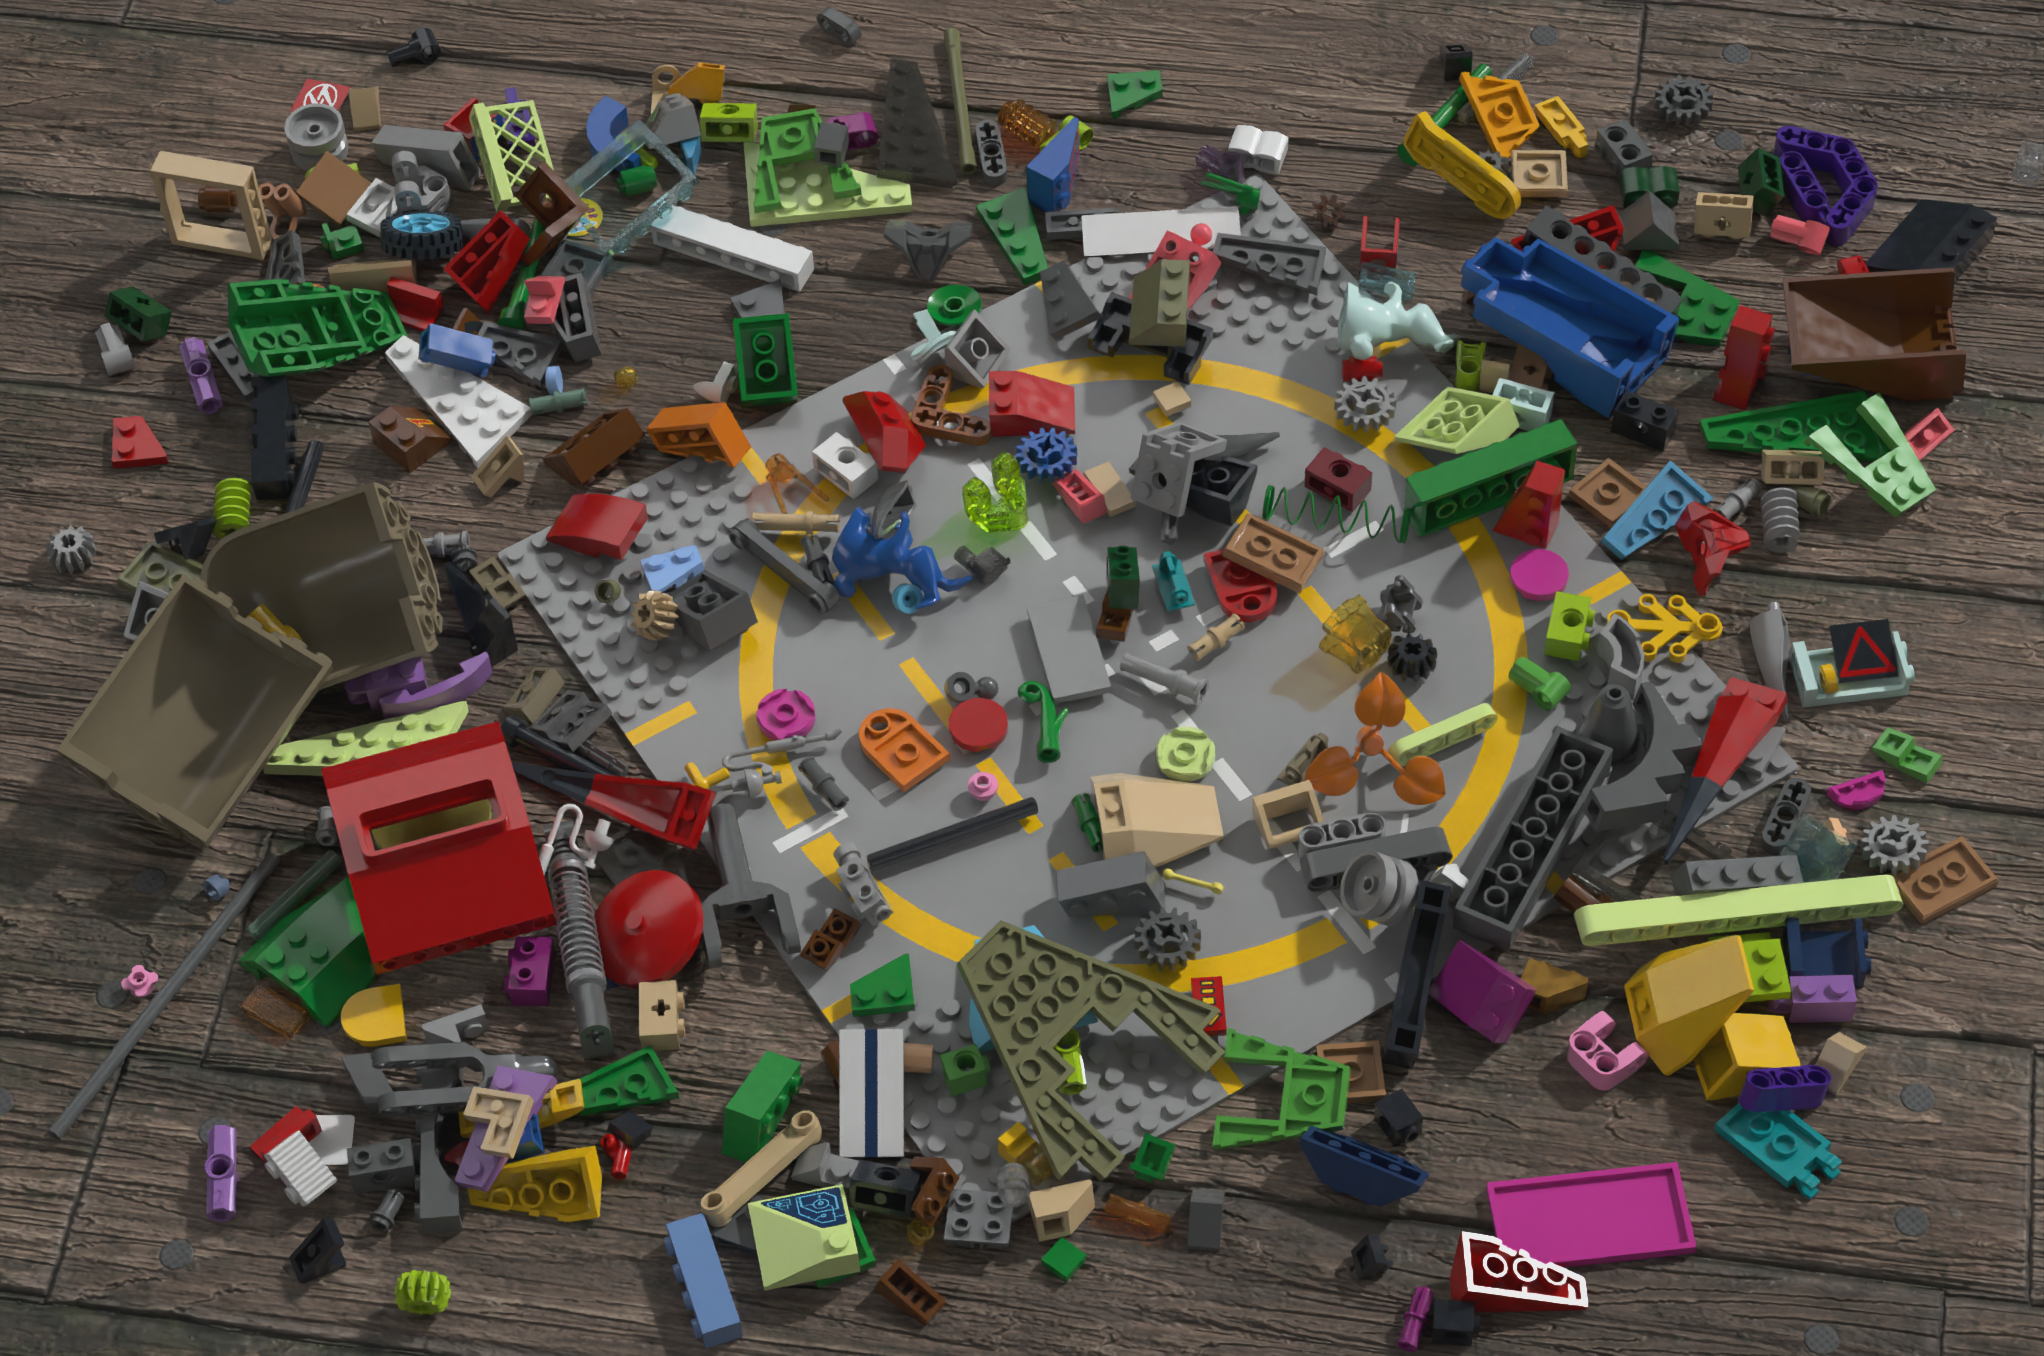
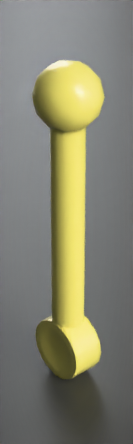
M1168 868L1162 872L1165 880L1175 879L1210 889L1218 895L1222 894L1224 889L1221 883L1214 882L1211 884L1176 874Z

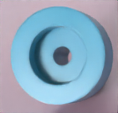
M909 583L897 586L892 595L894 607L907 614L918 611L919 609H915V606L923 599L921 589Z

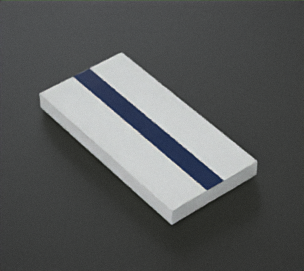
M839 1029L840 1156L904 1157L903 1029Z

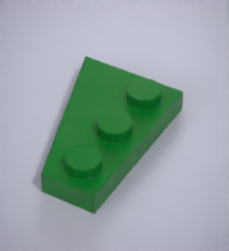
M651 1045L580 1078L584 1109L579 1112L581 1116L679 1099L676 1087Z

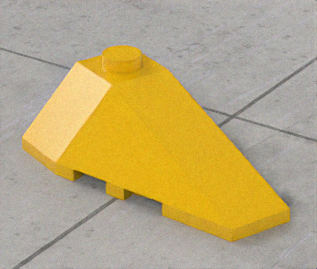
M596 1146L563 1150L506 1163L487 1192L467 1188L470 1203L475 1206L503 1211L515 1210L526 1212L530 1216L539 1217L543 1215L558 1218V1221L564 1222L599 1218L602 1174Z

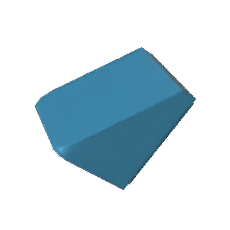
M699 136L680 142L682 160L690 176L695 175L702 153Z

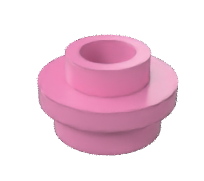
M976 773L968 781L969 793L979 801L990 800L998 790V781L991 773Z

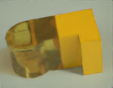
M1019 1121L998 1138V1155L1033 1184L1039 1186L1053 1174L1041 1145L1027 1133V1128Z

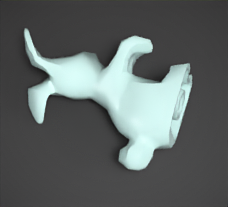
M1348 282L1338 320L1337 344L1342 349L1352 351L1354 358L1359 360L1368 359L1373 354V347L1384 342L1398 341L1406 337L1419 345L1434 346L1436 352L1441 353L1450 351L1460 339L1459 335H1447L1444 333L1439 321L1428 305L1418 303L1410 310L1405 311L1401 303L1402 290L1398 284L1394 282L1385 284L1384 292L1390 295V299L1382 304L1370 298L1361 297L1359 287Z

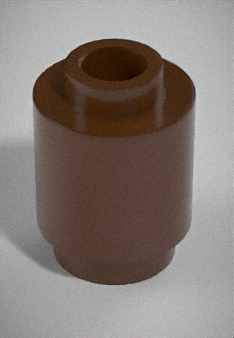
M211 186L199 189L200 209H206L207 212H234L236 207L239 206L234 190Z

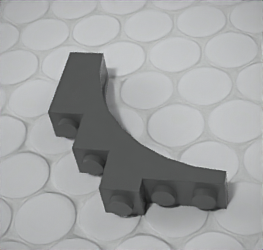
M1652 682L1640 684L1632 703L1641 720L1645 736L1644 759L1641 764L1625 777L1611 784L1592 788L1582 810L1596 832L1659 821L1668 802L1666 795L1677 792L1686 773L1683 767L1693 766L1702 748L1700 738L1695 734L1689 723L1678 725L1675 716L1671 714L1661 694L1658 693Z

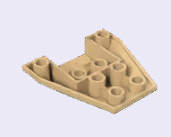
M1123 773L1090 777L1094 805H1097L1104 860L1145 851L1154 867L1157 868L1224 839L1214 786Z

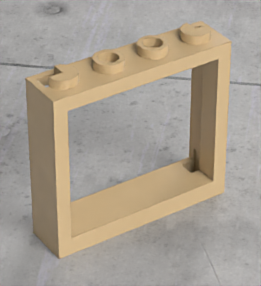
M160 151L154 164L150 165L149 173L153 178L155 194L160 202V212L164 216L166 231L169 233L171 244L264 260L271 245L272 236L253 166ZM174 180L234 190L246 232L185 222Z

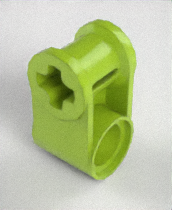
M1458 340L1455 364L1456 388L1473 392L1479 389L1482 359L1485 358L1486 342H1481L1480 345L1466 344L1462 340Z

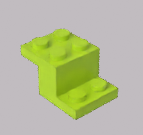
M1770 932L1738 935L1742 939L1754 991L1744 1002L1790 999L1791 988L1780 938L1771 939ZM1729 936L1708 937L1707 942Z

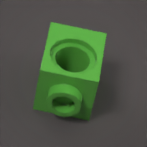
M976 1044L940 1055L941 1071L951 1097L987 1086L986 1073L991 1072L986 1054L980 1055ZM963 1068H972V1070H969V1071H963V1070H961V1069H963Z

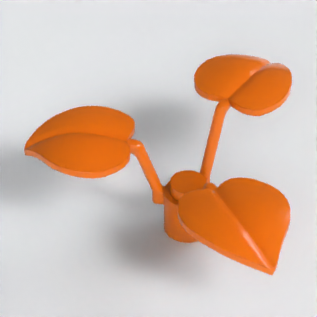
M1379 672L1361 690L1354 704L1355 714L1359 721L1366 726L1361 728L1356 735L1358 746L1354 747L1353 757L1350 759L1347 749L1342 746L1329 747L1316 756L1307 769L1304 781L1310 780L1314 790L1330 796L1344 795L1354 788L1358 780V771L1352 764L1357 762L1360 753L1363 752L1368 756H1375L1380 753L1401 773L1395 779L1393 788L1403 801L1413 805H1427L1440 800L1446 793L1442 769L1434 759L1427 756H1417L1410 759L1404 769L1383 747L1384 742L1378 731L1381 730L1382 725L1386 727L1397 726L1405 715L1406 706L1404 697L1396 683L1382 672Z

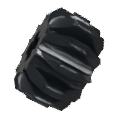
M1408 632L1406 638L1397 636L1395 643H1390L1387 664L1388 667L1392 668L1393 676L1401 675L1403 682L1407 678H1412L1416 683L1419 677L1427 680L1430 672H1434L1438 653L1436 648L1433 647L1431 639L1423 640L1421 633L1417 637H1412L1410 632Z

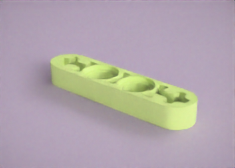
M1488 703L1477 705L1397 740L1390 746L1388 753L1400 766H1405L1414 757L1429 756L1490 729L1497 722L1498 716Z

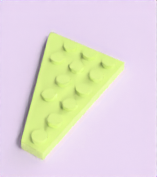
M460 701L279 745L263 768L264 774L323 776L321 769L456 733L469 712L467 701Z

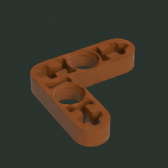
M944 364L932 366L927 372L911 415V420L920 435L974 446L987 444L991 439L990 422L987 419L944 410L953 386V373L951 368ZM941 376L942 378L940 380L938 387L936 386V380H938ZM929 396H937L938 398H940L939 401H937L936 403H928L925 401V399ZM954 422L959 426L954 430H948L944 428V425Z

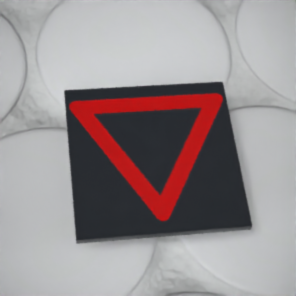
M1888 619L1829 626L1839 683L1898 677Z

